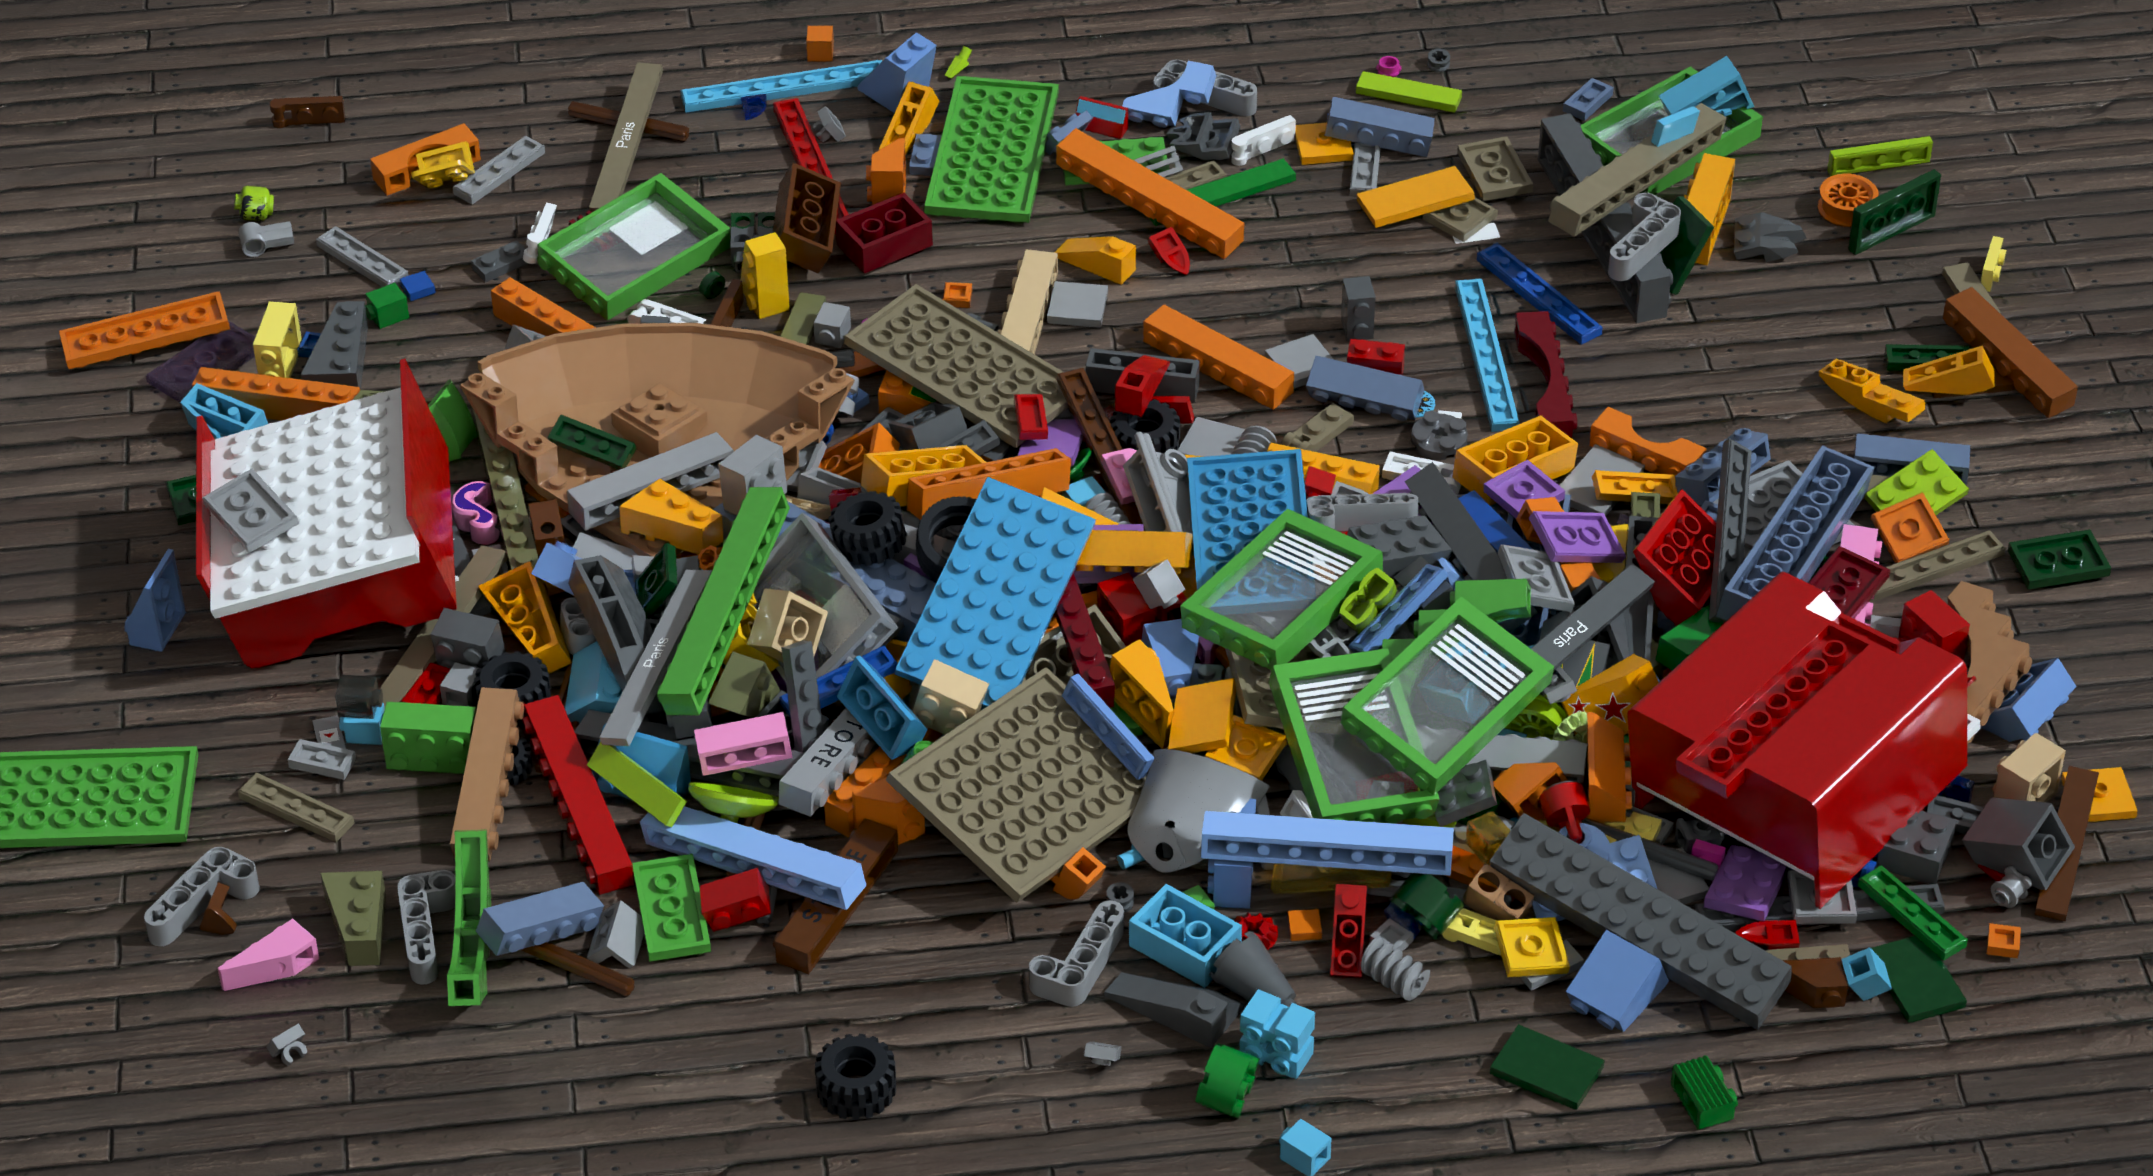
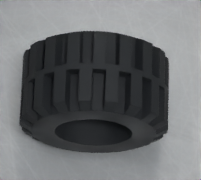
M1153 399L1150 401L1142 417L1114 410L1113 416L1110 418L1111 427L1122 449H1139L1134 437L1137 432L1150 435L1155 452L1165 453L1168 449L1178 450L1180 447V418L1174 408H1169V405L1166 403H1159V400Z
M870 491L869 493L861 492L855 496H848L845 501H840L837 507L832 509L831 516H829L833 542L848 562H853L854 565L860 566L865 564V566H870L873 563H883L884 560L893 558L895 553H899L902 550V545L906 543V531L900 504L896 502L894 497H888L886 493L877 494L876 491Z
M514 651L511 654L504 652L500 656L494 655L490 657V661H484L481 664V668L477 669L475 673L474 684L477 705L481 687L517 690L519 701L524 704L551 697L547 667L545 664H542L541 659L538 657L533 658V655L529 653L521 654L519 651ZM521 720L517 721L516 727L522 726Z
M846 1034L843 1039L839 1037L832 1039L833 1044L826 1043L822 1047L823 1052H818L817 1062H815L817 1097L820 1098L822 1107H827L828 1112L832 1115L838 1113L839 1118L846 1119L847 1117H852L853 1120H860L859 1117L863 1116L868 1119L873 1117L875 1112L880 1114L885 1111L884 1106H890L893 1102L892 1097L896 1095L895 1061L892 1050H888V1045L884 1042L879 1043L878 1038L874 1036L866 1038V1034H859L858 1036ZM853 1075L864 1076L861 1078H848L849 1076Z

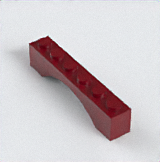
M1548 311L1516 313L1514 335L1518 352L1528 357L1540 369L1548 385L1543 397L1536 403L1535 417L1541 415L1572 438L1573 430H1577V415L1572 413V394H1567L1569 391L1568 376H1563L1565 365L1564 359L1559 358L1560 341L1555 340L1556 324L1550 321Z
M1073 573L1054 615L1063 634L1074 675L1079 674L1106 705L1112 708L1114 707L1115 683Z

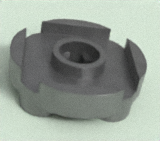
M1427 411L1424 413V417L1416 421L1412 427V445L1414 443L1416 451L1421 456L1431 460H1446V456L1452 454L1455 457L1457 449L1467 446L1468 433L1466 422L1461 418L1440 414L1437 411ZM1436 435H1442L1440 439L1435 438Z

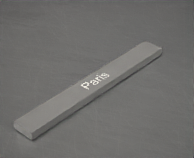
M685 570L599 737L602 745L630 746L658 691V687L667 673L668 665L674 658L677 645L683 638L686 625L691 620L696 602L700 600L705 582L709 579L712 570Z

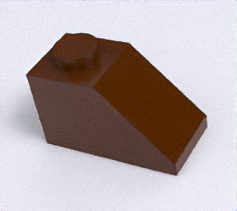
M1841 957L1783 960L1792 966L1791 982L1785 989V992L1812 1008L1845 1006L1848 983Z

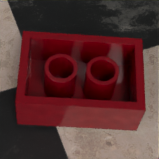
M901 193L837 219V246L865 274L933 246L932 220L905 193Z

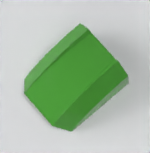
M449 379L429 403L428 407L448 446L449 461L461 458V454L470 442L477 438V433L472 416L462 395L451 379Z

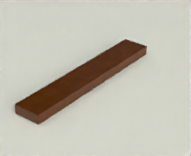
M2073 766L2068 767L2058 816L2075 848L2047 890H2040L2035 915L2066 921L2099 772Z

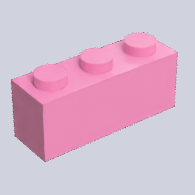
M783 712L694 730L703 776L793 758Z

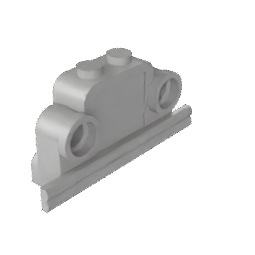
M1137 432L1134 437L1139 449L1123 465L1145 531L1187 532L1193 534L1186 456L1175 449H1168L1165 453L1155 452L1150 435ZM1192 540V556H1194V544H1193V540Z

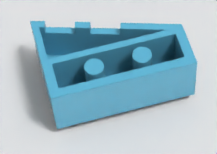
M1727 56L1659 95L1668 115L1692 106L1696 107L1700 103L1724 116L1731 115L1734 109L1744 106L1746 109L1754 107L1740 73Z
M198 383L194 385L180 402L188 424L197 431V416L202 415L214 439L268 424L264 410Z

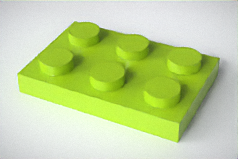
M1931 449L1865 494V500L1878 512L1923 492L1935 515H1938L1966 496L1969 488L1939 455Z

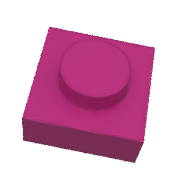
M1696 839L1692 847V855L1716 863L1719 870L1725 857L1726 848Z

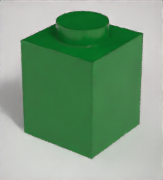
M396 283L365 293L367 318L370 321L373 320L379 329L409 318L407 297Z

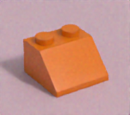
M899 138L872 154L871 165H866V181H871V186H867V202H872V205L901 193L906 194L905 138Z
M1556 762L1513 764L1507 770L1502 771L1496 780L1493 781V784L1500 799L1514 817L1519 819L1525 813L1540 821L1541 819L1545 820L1539 801L1542 792L1553 784L1568 780Z
M887 777L852 791L854 828H858L865 818L897 830L898 845L925 834V817L886 781Z

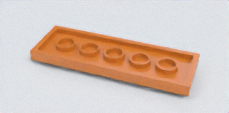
M220 291L60 330L59 334L69 370L83 368L89 364L101 361H111L114 358L129 354H138L153 348H163L169 344L181 341H191L210 334H219L222 331L230 330Z

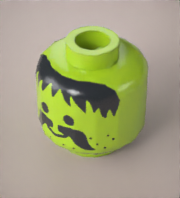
M244 186L241 194H235L234 210H239V215L244 220L265 221L268 215L272 216L274 195L270 194L266 187Z

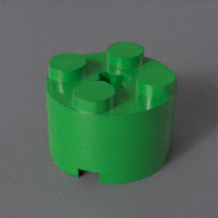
M1217 1043L1205 1067L1203 1082H1200L1195 1102L1215 1111L1239 1118L1245 1104L1243 1099L1246 1093L1250 1094L1256 1077L1254 1074L1260 1058Z

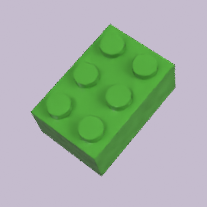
M387 701L380 725L386 769L464 774L476 707Z

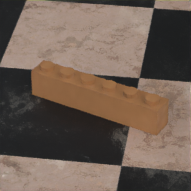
M481 687L450 841L454 859V832L456 830L487 829L488 861L491 860L492 850H497L499 834L496 832L497 824H502L504 817V807L501 805L502 798L508 796L509 780L506 778L508 771H512L514 765V754L511 752L513 745L517 746L519 740V729L516 726L517 721L522 720L524 714V703L519 701L517 690Z

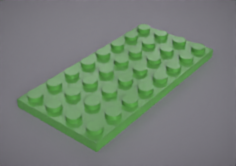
M957 76L924 204V213L937 216L1029 223L1046 151L1047 134L1051 129L1059 94V84Z
M197 746L0 752V848L187 842L199 755Z

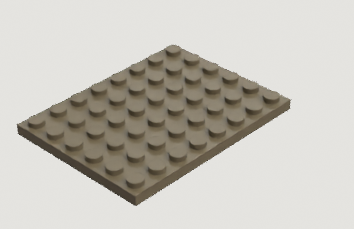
M1047 667L889 772L886 781L1016 903L1061 872L1064 864L1082 847L1090 851L1129 823L1148 775L1147 772L1145 777L1137 780L1065 701L1062 694L1066 685Z

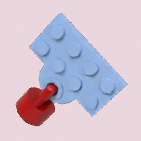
M1563 781L1549 786L1542 792L1539 801L1547 825L1559 827L1560 831L1558 833L1657 889L1640 835L1610 843L1606 835L1597 827L1582 823V820L1590 814L1591 809L1581 783ZM1533 900L1532 909L1535 918L1556 917L1557 921L1565 919Z

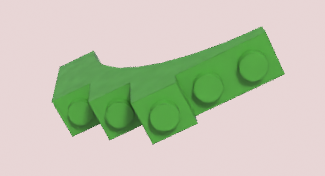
M1527 579L1455 581V591L1450 592V606L1460 597H1463L1496 623L1510 619L1531 617V587ZM1447 609L1419 610V620L1414 621L1415 638L1383 639L1382 649L1388 648L1393 661ZM1456 624L1398 677L1410 713L1419 691L1418 684L1441 659L1431 648L1436 647L1445 654L1447 651L1437 645L1441 641L1451 649L1453 646L1443 639L1445 635L1456 643L1460 642L1448 633L1451 630H1454L1463 638L1467 637L1455 628ZM1389 706L1390 708L1387 709L1388 724H1392L1395 732L1400 734L1392 707Z
M487 829L456 830L454 832L455 925L452 958L447 973L448 1006L481 1005L488 993L486 961L490 956V949L476 933V929L483 909L491 907Z

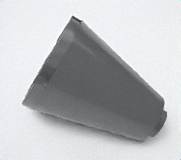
M1253 931L1244 933L1248 938L1242 942L1239 939H1235L1213 964L1217 971L1215 973L1210 971V977L1216 983L1250 1002L1259 989L1281 998V1004L1290 1007L1292 1003L1296 1004L1294 1001L1296 993L1260 938Z

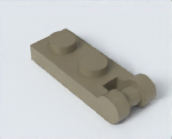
M1331 403L1295 432H1288L1282 440V445L1317 452L1351 426L1354 422V415Z

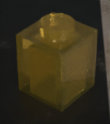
M1491 811L1467 822L1466 844L1484 864L1490 865L1491 858L1511 830L1494 811Z

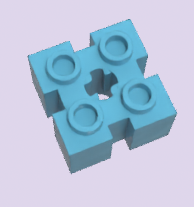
M1258 989L1240 1016V1032L1243 1033L1240 1039V1051L1260 1058L1259 1065H1263L1264 1062L1270 1063L1272 1069L1278 1074L1297 1079L1313 1055L1314 1037L1310 1035L1315 1029V1012L1294 1003L1290 1007L1281 1004V998Z

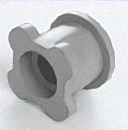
M2008 866L2004 870L2005 876L2001 881H1996L1991 886V893L1998 905L2012 908L2018 903V898L2025 899L2028 896L2027 889L2032 886V881L2029 877L2017 872L2013 866Z

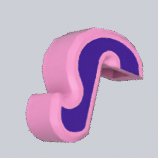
M475 481L462 486L451 496L452 518L458 529L471 533L472 541L481 545H489L499 539L500 531L495 528L498 515L485 508L492 501L490 483Z

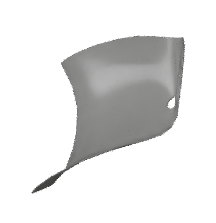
M1154 750V760L1128 824L1130 841L1141 856L1159 872H1173L1190 867L1204 860V858H1201V841L1205 811L1239 813L1249 799H1256L1257 808L1270 786L1246 772L1207 757L1180 750ZM1172 821L1175 823V827L1173 829L1165 827V823ZM1165 842L1172 847L1173 857L1169 861H1162L1157 857L1155 851L1159 843Z

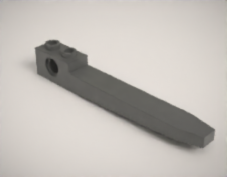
M1629 516L1625 569L1632 563L1640 569L1633 550L1658 518ZM1650 590L1624 611L1629 655L1635 654L1650 661L1654 604Z

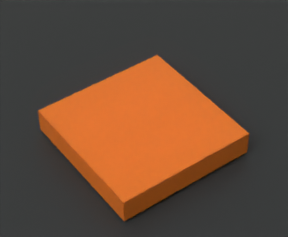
M1923 492L1871 515V520L1876 529H1878V533L1895 563L1949 544L1950 540Z

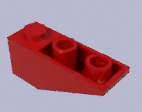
M1143 355L1125 367L1115 385V411L1142 417L1166 373L1170 361Z
M1336 884L1330 976L1362 978L1361 961L1364 945L1366 885Z

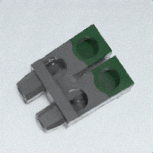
M755 212L731 213L730 250L732 267H735L736 273H741L745 241L772 233L773 226H765L763 222L774 220L775 212H758L757 235ZM741 220H746L750 222V224L745 227H739L736 225V223Z

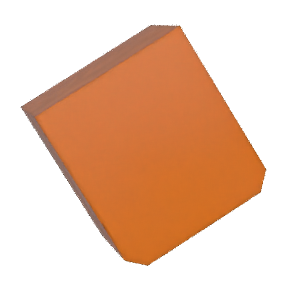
M808 26L806 39L807 62H833V26Z

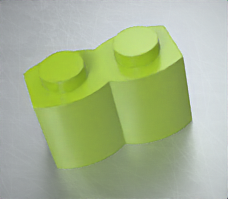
M1379 568L1370 571L1361 581L1359 590L1350 594L1342 603L1339 613L1343 622L1360 634L1377 616L1378 612L1383 610L1395 598L1397 588L1394 580Z

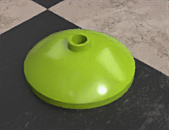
M691 782L688 786V791L692 797L704 808L721 814L720 818L728 819L734 823H738L739 817H756L774 809L779 804V798L774 795L728 785Z

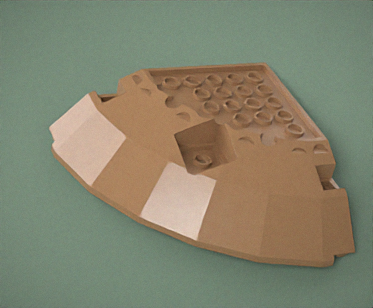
M631 323L552 334L488 355L477 362L480 373L471 374L467 381L460 384V387L492 442L498 448L504 446L517 454L518 471L538 494L547 500L557 499L558 506L569 513L567 490L618 471V469L557 446L549 441L548 436L560 415L635 443L637 449L627 467L715 432L734 451L755 435H758L783 447L787 481L799 468V450L814 441L818 444L822 441L855 379L846 375L845 370L835 368L837 356L830 352L764 331L700 323ZM720 478L684 492L711 509L723 503ZM620 517L593 528L617 544L631 548L639 556L655 557L664 544H670V542L658 538L655 541L646 540L645 535L633 531L629 535L621 533ZM676 548V556L685 550Z

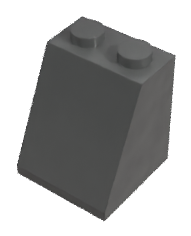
M1992 797L1962 839L1975 863L2004 875V870L2008 866H2013L2017 872L2029 877L2032 881V886L2040 890H2047L2075 848L2052 803Z

